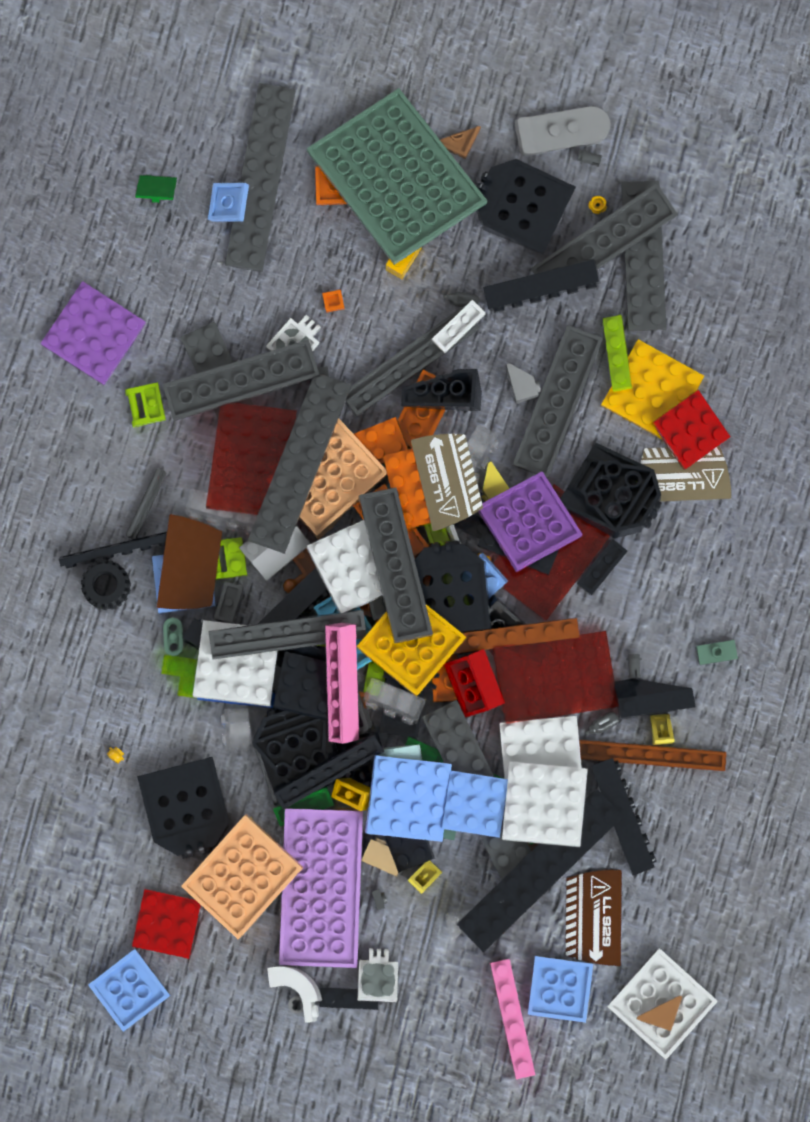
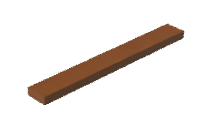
M579 740L581 760L605 761L613 758L614 761L618 760L619 763L725 771L726 752Z

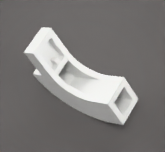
M279 966L267 968L269 986H288L296 990L302 999L305 1023L317 1021L316 1017H319V1010L315 1002L322 1001V998L314 980L302 970L294 967Z

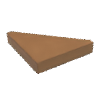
M477 126L473 129L440 139V141L449 152L466 159L481 127Z
M677 996L637 1016L636 1019L671 1031L682 996Z

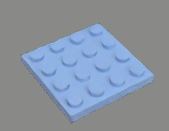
M374 755L365 833L442 842L444 833L442 824L452 764Z

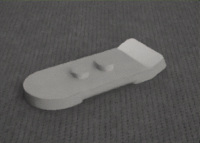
M594 106L531 117H520L515 120L520 153L523 156L538 155L549 151L599 144L609 134L610 119L605 111Z

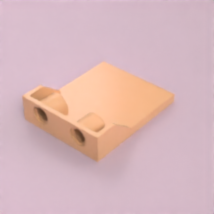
M338 419L299 517L301 522L318 540L332 529L340 518L359 501V495L368 493L387 476V470L340 419ZM275 473L266 480L269 486Z
M246 814L181 887L237 939H240L304 867Z

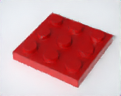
M696 390L652 422L683 470L730 438V435L699 390Z
M144 889L132 947L189 959L201 905L194 899Z

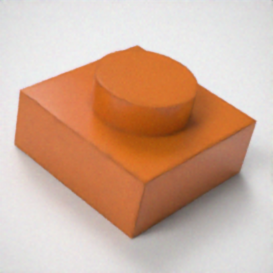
M341 290L322 293L326 313L345 309Z

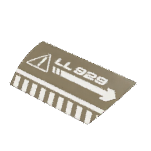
M464 434L430 435L411 440L433 531L453 525L483 509Z
M717 446L685 470H683L668 447L644 449L641 464L654 469L661 491L660 501L731 499L729 472L720 446Z

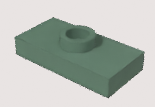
M735 640L696 646L699 665L738 659Z

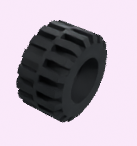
M111 560L94 562V565L89 566L86 573L84 572L82 575L81 590L84 597L91 605L98 609L113 610L117 606L120 607L123 601L126 602L127 596L131 591V582L128 574L121 565ZM106 574L114 576L117 580L116 590L108 596L99 595L95 590L97 579Z

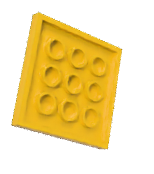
M638 339L628 356L632 389L614 392L611 386L601 406L662 439L652 422L694 393L702 382L704 375Z
M427 604L426 608L433 632L432 636L394 644L387 612H385L356 647L416 697L466 639L465 635Z

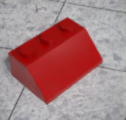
M484 649L444 664L465 718L491 710L505 703Z

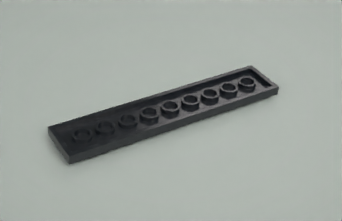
M596 788L585 799L581 847L539 843L456 925L484 953L624 816Z

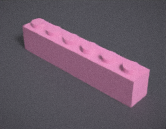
M337 623L325 626L329 742L348 743L359 740L356 624Z
M510 959L492 962L490 967L515 1079L534 1076V1066Z

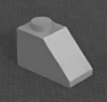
M510 363L506 364V371L515 403L518 404L538 398V392H541L539 382L534 380V376Z

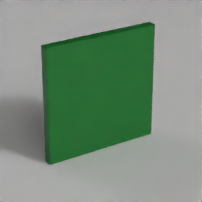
M140 175L135 198L152 199L154 203H160V199L173 200L177 177Z

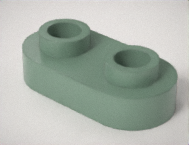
M169 618L163 625L164 650L169 656L176 657L184 649L182 639L183 625L179 619ZM176 625V631H171L170 626ZM172 644H177L178 646L175 651L171 650Z

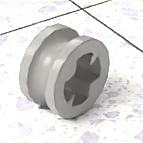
M294 996L289 1000L288 1007L291 1012L298 1014L303 1012V1003H301L302 1008L300 1010L298 1008L294 1010L292 1008L294 1005L292 1003L293 1000L296 999L298 1001L299 999L302 1001L300 996Z

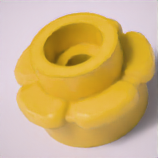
M594 196L589 201V209L594 214L603 213L607 209V201L601 196Z
M116 746L114 749L109 748L110 750L107 753L109 758L117 764L121 760L124 761L122 757L124 753Z

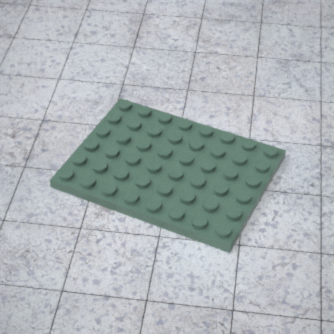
M399 88L307 148V153L394 265L487 204V199Z

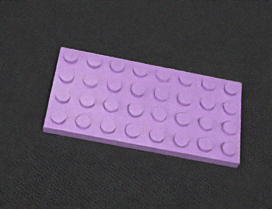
M285 809L284 849L304 868L282 891L279 965L357 968L363 811Z

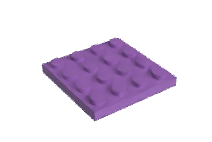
M82 281L40 344L94 380L105 385L146 322Z
M543 472L483 502V509L478 511L516 572L582 537V532Z

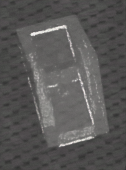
M470 910L444 914L449 942L452 944L462 931L456 924Z

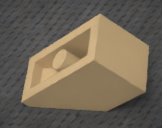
M375 838V841L371 839L361 861L397 877L398 870L389 847L385 846L386 841Z

